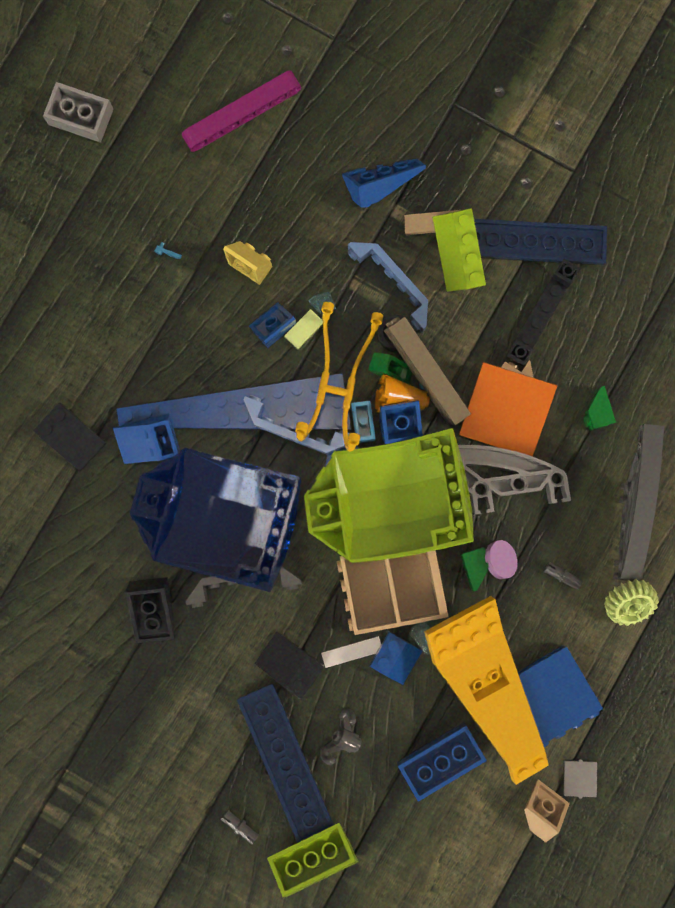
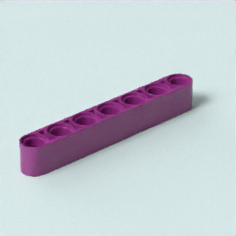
M286 71L188 127L182 132V137L192 152L198 151L297 94L302 87L293 72Z

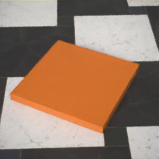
M483 362L468 405L471 415L463 420L459 435L533 457L557 385Z

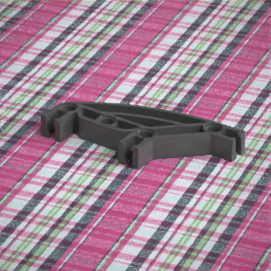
M651 424L639 426L637 449L626 483L621 484L620 490H624V496H620L619 503H623L624 506L622 509L619 544L620 560L614 561V566H618V572L613 574L614 580L634 581V579L640 581L656 510L664 426Z

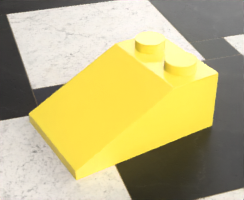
M239 241L227 245L223 249L228 264L259 285L272 268L271 259L264 253L258 254L255 252V248L247 242L244 244Z

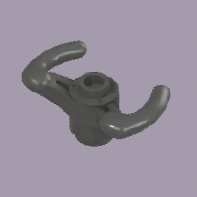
M344 708L339 715V729L334 731L332 741L321 749V759L327 765L336 762L334 757H328L330 753L340 750L356 753L361 746V738L351 730L350 724L354 725L356 723V715L350 708Z

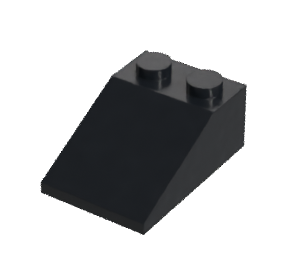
M60 402L33 430L79 471L106 444L69 408Z
M168 577L129 581L125 593L136 643L174 640L172 600Z
M278 631L254 663L301 700L324 668L322 662Z

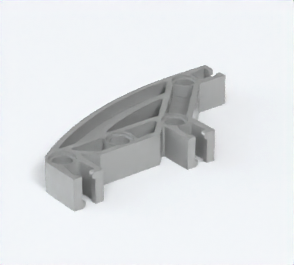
M458 445L465 468L473 515L481 514L480 510H478L477 500L481 498L486 500L488 508L486 513L494 512L492 493L497 497L537 492L546 486L548 504H555L557 499H555L554 488L560 487L563 496L562 502L571 501L566 473L550 463L527 454L503 448L481 445ZM467 466L495 468L515 474L483 479ZM553 474H557L560 477L558 484L552 481ZM515 479H519L522 482L521 489L514 487ZM479 484L484 487L485 492L483 495L476 493V485Z

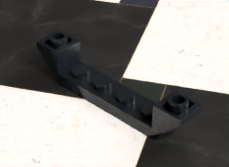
M566 259L562 260L507 355L508 358L522 366L525 365L533 351V347L566 290L576 277L580 267Z

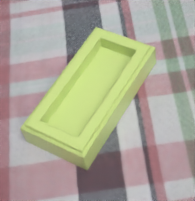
M310 309L284 337L299 350L323 325V320Z

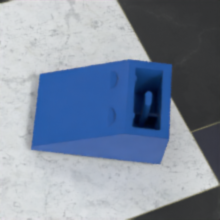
M170 414L113 428L124 464L160 461L179 456L180 448Z

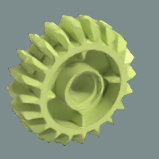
M634 579L633 582L628 580L627 583H621L618 587L614 586V590L609 591V596L605 597L606 602L604 604L608 617L614 623L629 626L631 623L635 625L636 622H642L645 618L649 619V615L654 614V610L658 608L657 604L659 601L656 590L653 589L649 582Z

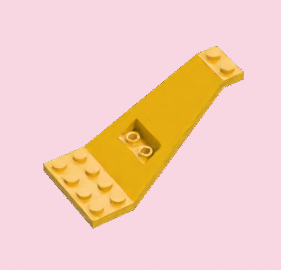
M489 596L424 631L433 664L508 765L511 780L517 785L549 766L540 734L502 629L496 599Z

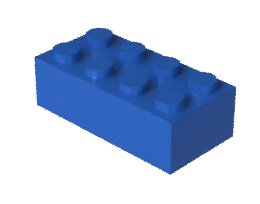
M463 722L399 760L397 765L419 802L487 760L468 727Z

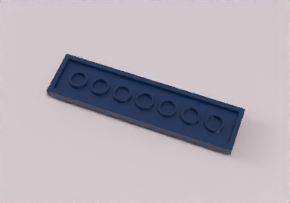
M474 219L481 258L562 262L563 259H566L571 263L605 265L607 226Z
M271 683L238 698L237 701L297 842L299 843L333 826L334 823L274 684Z

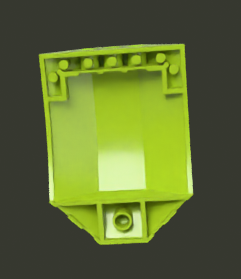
M453 428L391 444L354 449L351 452L347 450H334L331 460L326 467L322 468L315 478L316 482L304 495L308 532L351 563L411 556L474 542L472 506L466 473Z

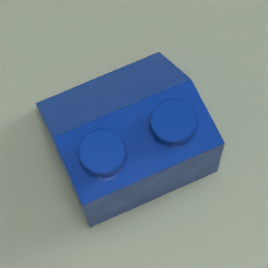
M419 400L380 406L381 438L385 444L423 436Z
M388 631L369 665L386 677L403 685L422 650Z

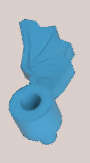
M161 242L160 246L157 245L154 250L159 255L165 253L175 259H181L182 257L180 254L164 249L163 242Z

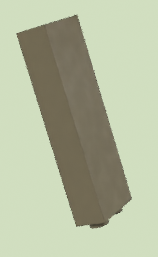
M396 317L386 324L388 328L383 331L422 385L424 391L427 392V395L448 425H456L471 415L406 317L401 319Z

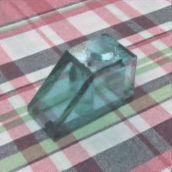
M425 622L422 624L416 623L411 628L412 632L410 635L423 652L428 655L430 651L424 631L430 629V627Z

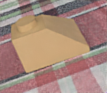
M539 779L535 782L524 810L530 831L544 842H547L559 833L570 803Z

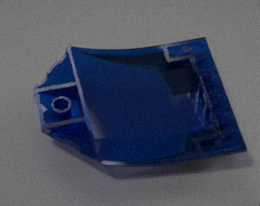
M183 448L179 451L180 453L158 464L155 469L140 476L130 516L135 521L144 543L147 544L153 561L271 592L285 561L296 522L301 477L188 448Z

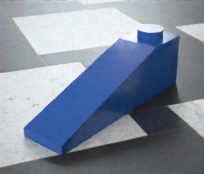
M418 159L395 162L391 167L376 165L377 169L366 171L364 167L343 173L342 175L352 200L360 207H369L426 169V165Z

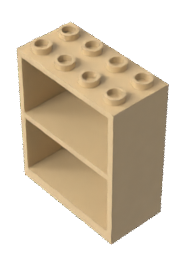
M436 551L351 563L343 556H340V560L337 561L339 573L343 572L344 580H340L342 592H346L348 598L344 599L346 612L350 611L351 618H348L349 629L354 631V635L448 617Z

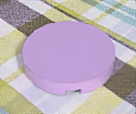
M503 540L495 541L488 545L485 552L486 563L488 562L489 572L498 579L512 577L517 570L518 562L513 547Z

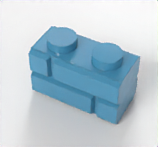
M371 402L351 403L354 432L360 435L359 443L375 441Z

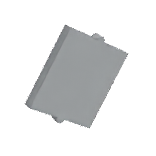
M581 759L578 761L564 760V796H575L580 799L582 797H597L596 761H583Z

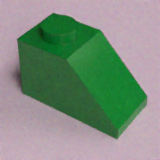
M374 352L368 368L369 371L380 377L383 374L389 375L409 384L412 372L406 363L390 354Z
M605 386L596 390L584 412L583 420L585 426L589 427L590 431L616 423Z
M484 547L460 554L471 591L473 592L478 590L489 567L488 562L486 563L485 561L486 551Z

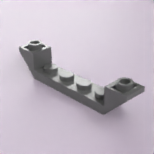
M280 566L278 572H280L282 587H287V590L299 589V584H302V580L283 566ZM278 572L266 574L265 577L266 579L277 577ZM221 575L202 578L186 600V605L191 604L192 608L204 606L203 602L208 601L205 587L207 585L208 589L220 587L219 583L227 582V585L239 584V580ZM258 576L246 578L247 582L258 580Z

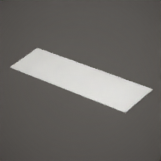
M378 636L323 652L321 654L325 668L376 654L381 642Z

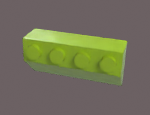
M472 208L432 216L447 292L485 286L486 282Z
M340 823L267 858L282 897H288L358 862L351 843Z

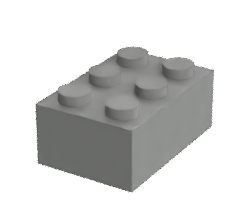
M56 82L43 117L50 126L101 143L112 115L113 107L108 99Z

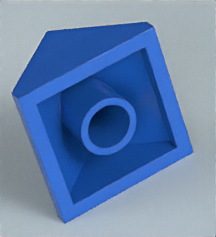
M277 302L250 324L249 327L268 349L296 324V319Z

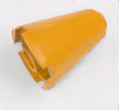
M383 374L378 384L382 385L379 390H376L375 409H378L376 412L380 413V406L419 400L420 411L428 407L430 397L427 396L426 391L389 375Z

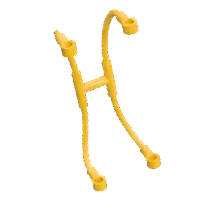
M324 302L321 311L323 312L325 367L322 372L316 399L317 406L309 425L305 422H297L295 432L300 442L306 439L318 418L326 393L345 396L342 407L344 409L342 420L343 439L346 450L351 452L360 442L359 434H348L347 431L348 410H350L356 381L355 375L375 332L378 330L379 325L382 324L383 315L379 312L372 313L371 332L354 363L351 375L348 378L346 389L327 385L330 375L328 320L330 319V314L333 313L334 304Z

